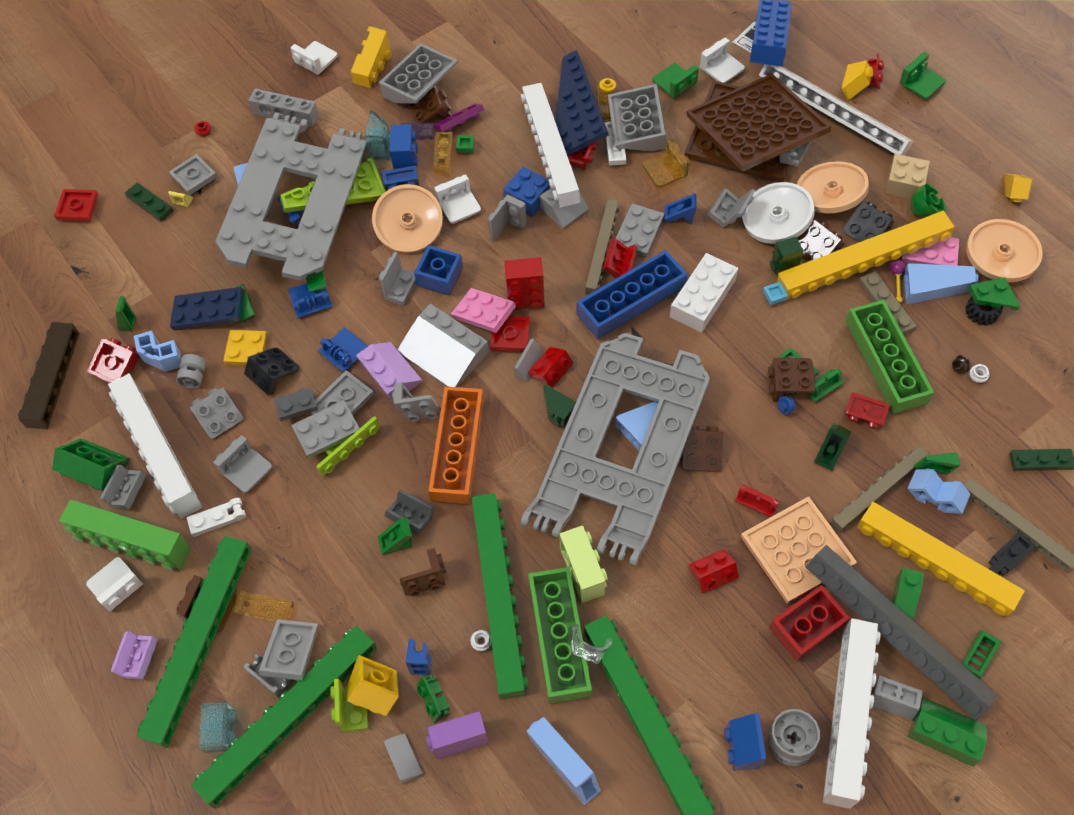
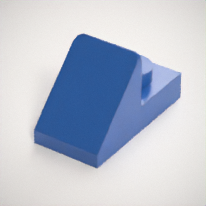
M694 193L665 205V221L670 223L684 218L691 224L696 212L697 195Z

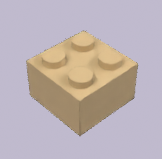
M895 154L889 169L884 193L911 199L913 193L919 187L925 185L930 161Z

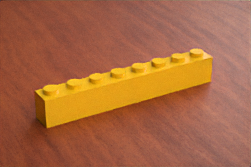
M875 502L871 503L857 526L864 535L877 539L881 545L892 548L901 557L912 560L918 567L927 569L935 574L938 579L954 585L955 589L969 594L975 601L989 606L999 615L1008 617L1015 610L1025 590Z

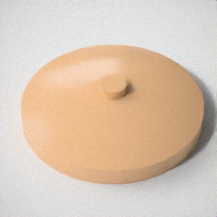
M847 162L819 164L807 170L797 182V185L809 192L813 199L815 212L838 213L849 210L861 203L869 190V180L865 171Z
M405 184L395 186L381 195L373 209L372 224L378 239L387 248L402 254H413L425 250L428 245L431 246L436 241L442 229L443 215L440 204L432 193L420 186Z
M993 219L979 224L973 229L966 243V253L970 263L981 274L993 280L1005 277L1007 282L1022 281L1030 277L1037 270L1043 255L1040 241L1031 230L1017 222L1006 219Z

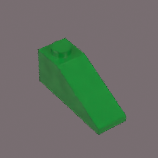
M902 568L896 578L892 603L913 621L921 593L924 573Z

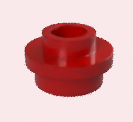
M206 121L198 122L194 126L195 133L201 137L208 136L211 132L210 123Z

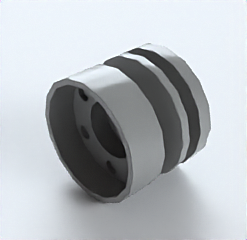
M789 709L780 713L775 718L769 735V748L772 755L786 766L797 767L806 764L812 758L820 740V729L816 720L810 714L798 709ZM791 738L795 739V745L791 744Z

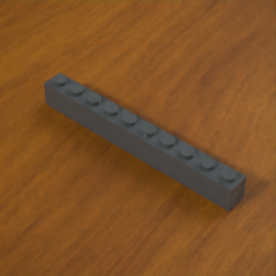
M825 545L806 565V569L863 620L878 624L877 631L880 632L882 637L975 720L991 707L997 695L829 546Z

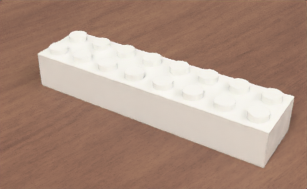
M127 374L109 383L108 385L111 389L109 395L112 401L116 403V409L120 416L123 417L124 425L132 434L131 438L134 444L138 446V452L146 462V468L150 475L154 477V483L157 489L161 491L162 499L166 506L170 508L172 514L177 513L183 519L203 508L143 393L131 375Z
M851 618L842 633L823 803L851 809L860 799H863L865 786L861 784L862 776H865L867 771V762H864V755L869 750V739H866L867 731H870L872 718L868 716L869 708L872 709L874 703L871 687H874L876 682V674L873 673V667L877 665L878 653L875 652V647L880 641V632L877 631L878 624Z

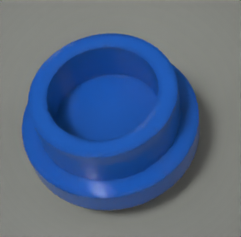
M787 396L779 398L777 404L779 411L783 415L791 414L795 410L794 400Z

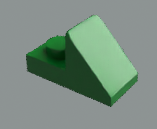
M400 518L378 536L382 555L412 547V533L408 518Z

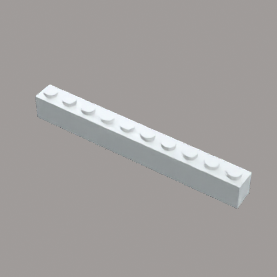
M764 64L759 74L762 78L769 74L775 75L804 102L895 154L905 156L914 142L782 66Z
M542 83L522 87L523 94H520L521 101L524 104L528 122L532 124L530 126L535 144L539 145L537 146L539 156H543L541 161L543 167H546V177L550 178L548 179L550 189H554L552 191L554 201H558L560 208L580 203L579 188Z

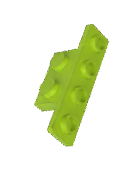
M374 416L346 441L324 451L328 456L316 466L319 474L323 477L326 473L328 474L333 471L340 461L345 460L355 448H359L370 435H374L380 427L378 418Z

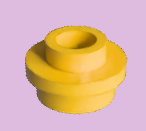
M605 78L600 81L599 87L604 94H611L616 88V83L613 79Z

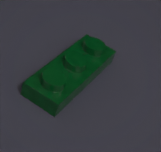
M138 182L125 192L127 198L160 222L173 212L170 205Z
M1072 449L1011 450L1009 453L1013 471L1074 469Z

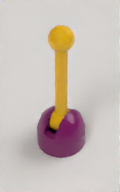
M894 261L890 264V270L896 276V299L901 303L903 298L901 297L900 276L904 274L906 266L903 261Z

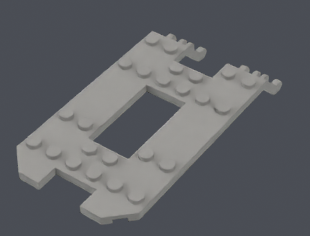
M275 112L273 117L266 118L217 236L216 245L223 253L228 264L246 268L252 254L285 261L282 277L300 281L307 278V275L313 272L318 273L323 270L365 149L371 147L373 135L368 134L366 139H362V133L358 132L355 137V131H350L348 136L346 135V129L340 128L338 133L333 134L328 149L296 142L299 133L306 132L308 120L302 119L301 124H298L297 117H292L290 122L291 117L289 115H286L284 120H281V114ZM284 172L316 179L298 229L264 222Z
M624 333L610 342L606 341L600 344L537 497L524 511L520 524L528 526L533 515L537 516L533 529L538 531L544 520L541 532L547 533L550 523H556L552 536L559 538V533L562 532L563 528L572 518L581 495L617 507L610 526L600 539L597 552L605 553L608 542L612 543L614 546L609 556L615 558L619 547H622L618 560L623 561L626 551L628 549L634 552L630 557L629 563L636 566L651 537L709 385L710 377L707 371H705L698 355L679 350L673 366L639 356L638 354L644 342L643 338ZM623 391L658 402L632 470L596 458Z

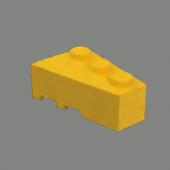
M369 26L367 30L369 32L368 38L362 42L364 48L361 54H357L351 69V76L354 84L371 88L373 83L377 81L380 72L383 71L387 60H390L391 51L387 31Z

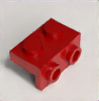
M599 141L569 155L570 165L586 170L588 163H592L594 156L592 152L597 150Z
M616 238L610 240L603 269L616 279L632 270L637 246L634 244L627 247Z
M550 346L528 373L532 378L542 380L553 388L573 365V362L566 350Z
M852 392L844 414L848 415L847 419L855 422L863 420L867 422V426L878 429V426H884L890 404Z
M725 549L688 564L689 571L699 582L702 593H706L739 578L737 564Z

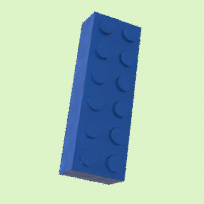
M787 0L759 1L750 62L783 67L792 2Z
M664 250L577 301L576 314L598 340L680 291L687 282L688 274Z

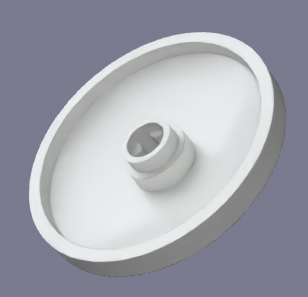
M778 182L758 189L753 194V201L746 206L745 209L747 211L742 216L745 229L750 236L760 242L776 244V242L799 237L813 221L815 209L813 199L806 189L797 184Z

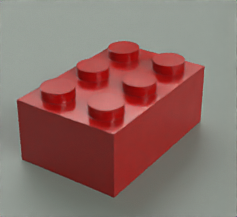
M542 258L504 260L507 298L514 301L516 305L514 310L545 307Z
M820 585L772 620L769 629L797 662L845 627L850 617L827 590Z

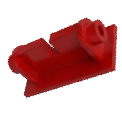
M878 53L877 59L871 58L867 61L873 69V76L868 87L877 85L878 89H880V82H883L881 70H884V62L880 60Z
M741 485L735 502L768 517L774 515L780 502L776 498L763 494L747 485Z

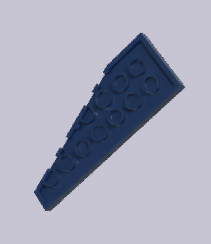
M577 50L567 54L562 59L555 119L567 156L609 136Z

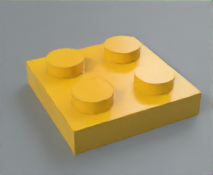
M230 330L223 360L224 364L246 366L249 356L265 351L268 337L267 332Z

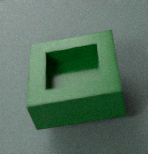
M457 135L456 152L473 153L474 136Z

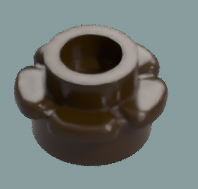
M958 355L952 362V368L957 373L968 372L971 368L968 358Z

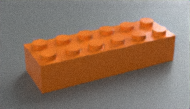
M444 386L428 490L430 500L433 502L470 504L484 405L483 389Z

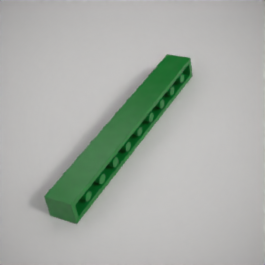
M496 493L472 496L499 699L525 696L524 689L529 687L527 675L522 676L521 668L525 667L524 654L519 655L518 647H522L521 634H516L515 627L519 626L518 614H513L512 608L516 607L515 594H510L509 588L513 587L512 574L507 575V568H510L509 555L505 556L504 549H508L506 536L502 537L501 530H505L504 520L499 518L498 513L502 512L501 500H496Z
M224 536L223 540L219 542L216 556L209 564V572L206 579L201 582L200 593L192 603V611L189 618L184 621L183 632L174 644L172 657L166 662V671L162 679L157 683L156 694L147 706L145 719L139 724L138 738L165 748L169 747L216 636L217 629L251 553L252 548L247 542Z
M605 615L585 625L584 634L680 815H714L713 810L715 806L709 796L705 797L700 778L697 775H693L690 769L692 764L688 756H683L679 749L681 744L675 734L672 735L669 731V721L665 715L661 716L656 697L654 695L650 696L647 690L649 686L645 677H640L636 670L638 665L633 657L630 658L627 653L628 647L623 638L620 639L616 633L618 628L613 620L610 621L608 616Z
M358 626L349 629L338 644H334L329 648L328 654L314 662L311 667L312 669L306 675L304 674L303 680H296L295 685L290 690L283 692L279 697V701L274 706H269L257 722H253L247 727L246 733L243 736L232 741L229 749L223 755H218L206 771H202L196 776L195 782L191 785L209 806L215 808L331 694V686H334V679H339L342 683L352 674L359 655L368 658L377 649L375 643Z

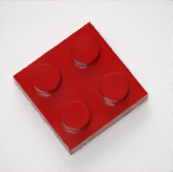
M63 189L54 217L59 221L90 222L98 199V192L96 190Z
M509 316L497 333L491 332L490 351L523 352L528 344L530 317Z

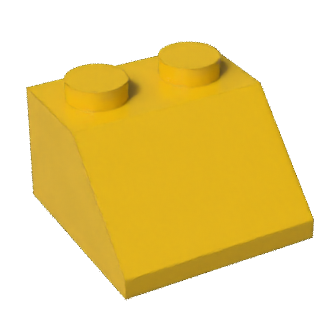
M359 655L347 686V701L355 706L369 709L373 713L386 716L399 697L397 670Z

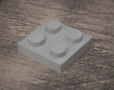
M197 154L169 171L170 176L189 196L217 178L216 173Z

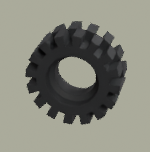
M971 296L965 307V313L968 314L967 317L969 319L973 318V323L978 321L977 325L984 323V326H987L988 324L992 325L994 321L998 320L1004 306L996 308L986 305L991 311H983L978 307V304H975Z

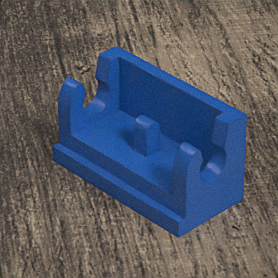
M409 639L406 665L410 674L432 675V659L430 654L427 655L426 643H423V649L419 652L416 651L415 640Z

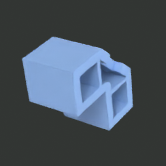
M153 331L134 336L136 350L144 363L165 372L180 368L182 356L174 340L159 344Z
M916 469L907 488L917 501L924 504L928 501L937 505V510L943 513L962 514L970 496L969 491L962 482H943L933 469Z

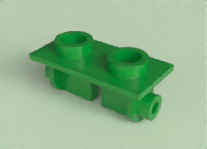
M831 369L815 379V390L813 393H807L808 396L816 402L844 384V381L841 379L842 371L840 369Z
M422 675L417 683V692L424 700L427 715L432 718L433 723H436L440 715L442 718L450 715V707L444 695L436 697L437 694L442 693L437 678L433 677V675L425 678Z

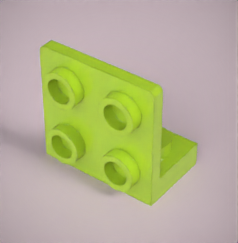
M334 679V686H331L332 700L335 699V708L331 709L332 721L336 722V726L343 733L369 730L368 709L348 702L347 687H344L339 679Z

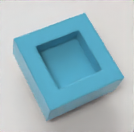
M781 282L763 288V293L770 305L785 301L788 298V294Z

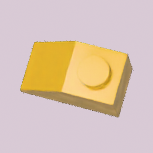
M867 60L848 64L841 87L847 100L853 98L870 84L873 69L869 66Z
M1005 174V196L1011 198L1010 201L1022 202V199L1028 200L1032 178L1024 175Z

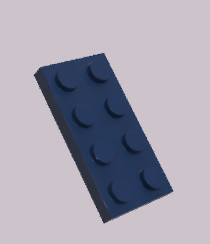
M236 287L175 296L170 327L173 330L240 322L244 297L243 288Z

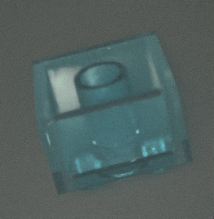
M370 111L365 134L369 156L376 160H390L391 132L389 131L388 124L377 113Z

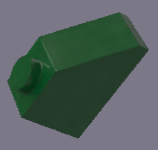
M545 384L543 388L548 419L553 425L565 428L576 402Z
M833 423L814 463L832 471L852 431Z

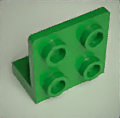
M925 51L904 68L899 84L927 100L945 84L946 79L926 68L929 54Z

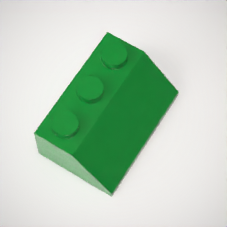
M80 438L55 448L52 470L59 472L63 476L76 479L79 483L90 485L96 490H103L116 466L122 465L125 467L129 462V458Z
M922 697L920 709L913 719L908 738L973 767L981 761L987 742V728L983 723Z

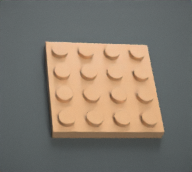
M809 496L741 533L740 536L787 604L823 584L805 567L825 545L829 546L851 567L857 563Z

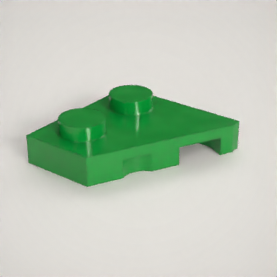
M1005 277L972 284L968 288L975 304L990 305L996 308L1001 306L1012 307L1013 311H1017L1020 307Z

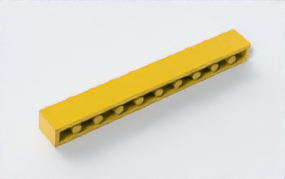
M941 211L778 273L777 283L781 282L788 294L787 299L797 298L808 291L813 292L819 287L831 285L837 280L847 279L851 275L858 272L863 273L871 267L881 266L887 261L897 260L908 253L913 254L921 248H928L937 242L946 241L952 236L955 226L946 213Z

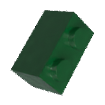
M797 237L776 242L772 252L770 268L776 273L777 277L778 273L800 265L804 250Z

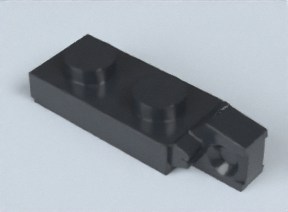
M1018 532L988 562L991 565L989 570L996 574L1000 573L1002 576L1005 575L1036 546L1022 533Z

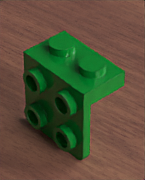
M673 63L654 76L653 83L657 84L659 88L674 99L697 83L699 68L693 65L685 71L678 64Z

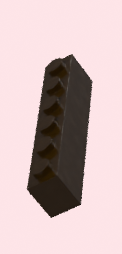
M52 322L47 330V337L44 345L41 347V354L36 362L34 375L30 379L28 392L24 396V403L18 414L19 421L26 428H49L80 334L73 323Z

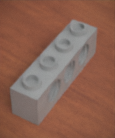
M254 89L248 100L252 113L270 118L277 112L281 114V120H284L286 115L291 117L290 122L292 117H297L298 124H301L302 119L308 120V127H314L319 117L315 101L260 89Z

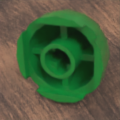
M928 183L919 187L911 197V211L915 216L922 219L941 211L946 212V205L943 198H938L937 194L939 192Z

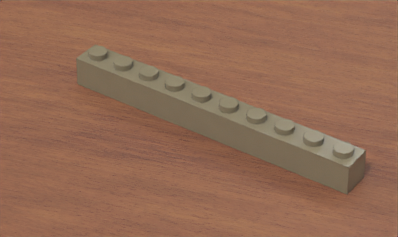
M607 200L585 287V294H591L600 288L599 283L602 282L603 266L610 238H613L614 231L612 230L615 229V220H617V212L620 209L618 200Z
M920 446L917 449L913 448L910 451V455H905L900 463L897 462L893 466L892 470H887L884 477H879L874 485L871 484L867 488L866 492H861L858 496L859 498L853 499L848 507L845 506L841 510L839 515L835 514L832 517L831 525L841 533L868 510L872 502L876 503L916 469L914 464L929 454Z
M970 478L964 484L970 493L969 499L1015 534L1018 532L1022 533L1036 546V550L1065 572L1069 573L1074 568V554L1067 551L1064 546L1059 545L1053 538L1047 536L1041 529L1035 527L1030 521L1011 509L1009 505L1003 503L997 496H994L986 488L980 486L977 481Z

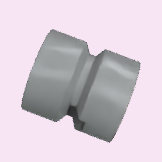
M194 354L183 355L176 382L185 388H199L206 360Z

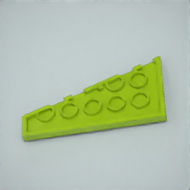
M372 157L368 158L366 162L360 163L346 205L377 201L386 192ZM315 181L308 183V186L304 188L298 187L280 195V201L285 213L305 210Z

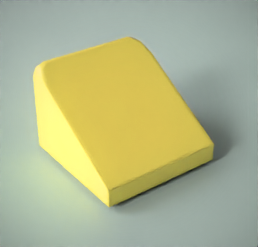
M168 192L175 205L189 207L193 200L192 196Z

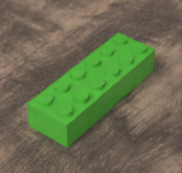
M885 300L849 309L845 322L886 402L890 404L889 408L892 414L928 404L934 391Z
M71 499L59 519V522L64 526V530L71 533V537L77 541L83 542V540H87L96 547L106 546L112 552L119 553L121 551L133 559L140 557L145 562L153 565L156 562L168 570H173V568L181 570L191 551V547L180 533Z
M570 567L528 573L549 704L592 697L591 682Z

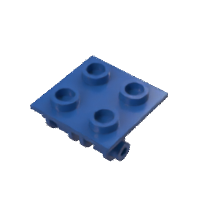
M307 283L288 289L297 318L332 307L325 287L320 292H309Z
M344 327L331 340L323 338L320 342L322 348L318 352L344 373L358 360L356 355L368 346Z

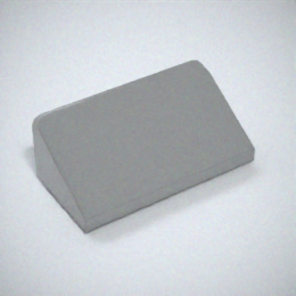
M530 339L515 365V376L526 382L531 378L528 371L544 354L534 339Z
M405 733L383 741L402 784L423 774Z

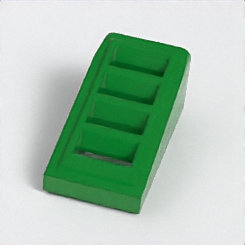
M120 296L115 310L117 327L119 331L131 332L136 315L125 297Z
M956 452L925 456L914 464V468L933 469L938 473L949 474L960 466V461Z
M979 630L961 664L980 679L1002 641L984 630ZM981 640L990 644L991 647L988 648L985 645L981 644ZM977 647L988 652L987 655H984L978 650H976ZM973 654H976L980 658L984 659V661L981 663L977 659L973 658ZM971 661L980 666L979 670L970 666L968 662Z

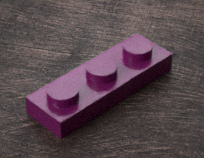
M474 103L435 123L434 127L436 131L449 132L453 126L466 123L467 119L478 117L479 113L484 111L482 104Z

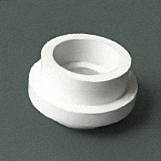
M978 364L970 369L969 376L973 381L983 383L989 378V370L985 365Z
M479 630L473 633L471 636V646L473 649L483 652L490 648L492 643L491 636L487 631ZM479 639L485 640V643L481 645L477 642Z

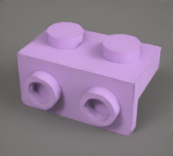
M126 631L111 672L125 679L144 680L158 639L153 636H140Z

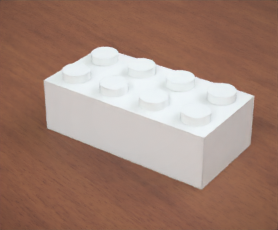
M706 253L671 304L670 318L702 333L735 283L738 268Z

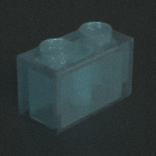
M228 702L201 704L199 749L204 753L225 752L229 749L231 742L235 740L232 722L236 720V711Z

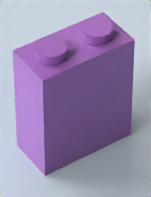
M480 711L428 727L429 735H426L431 754L435 753L438 759L489 743Z

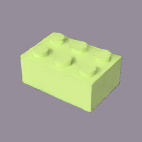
M580 526L559 533L560 551L566 566L570 567L572 581L581 603L604 596L605 588L607 587L606 580L608 578L605 569H600L598 563L600 558L597 550L592 549L591 543L593 542L589 531L585 532L584 527Z

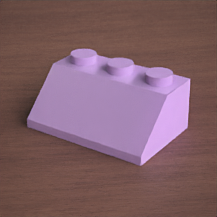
M391 342L371 344L356 355L363 368L392 404L394 403L392 392L394 391L395 383L402 382L408 391H411L423 382Z

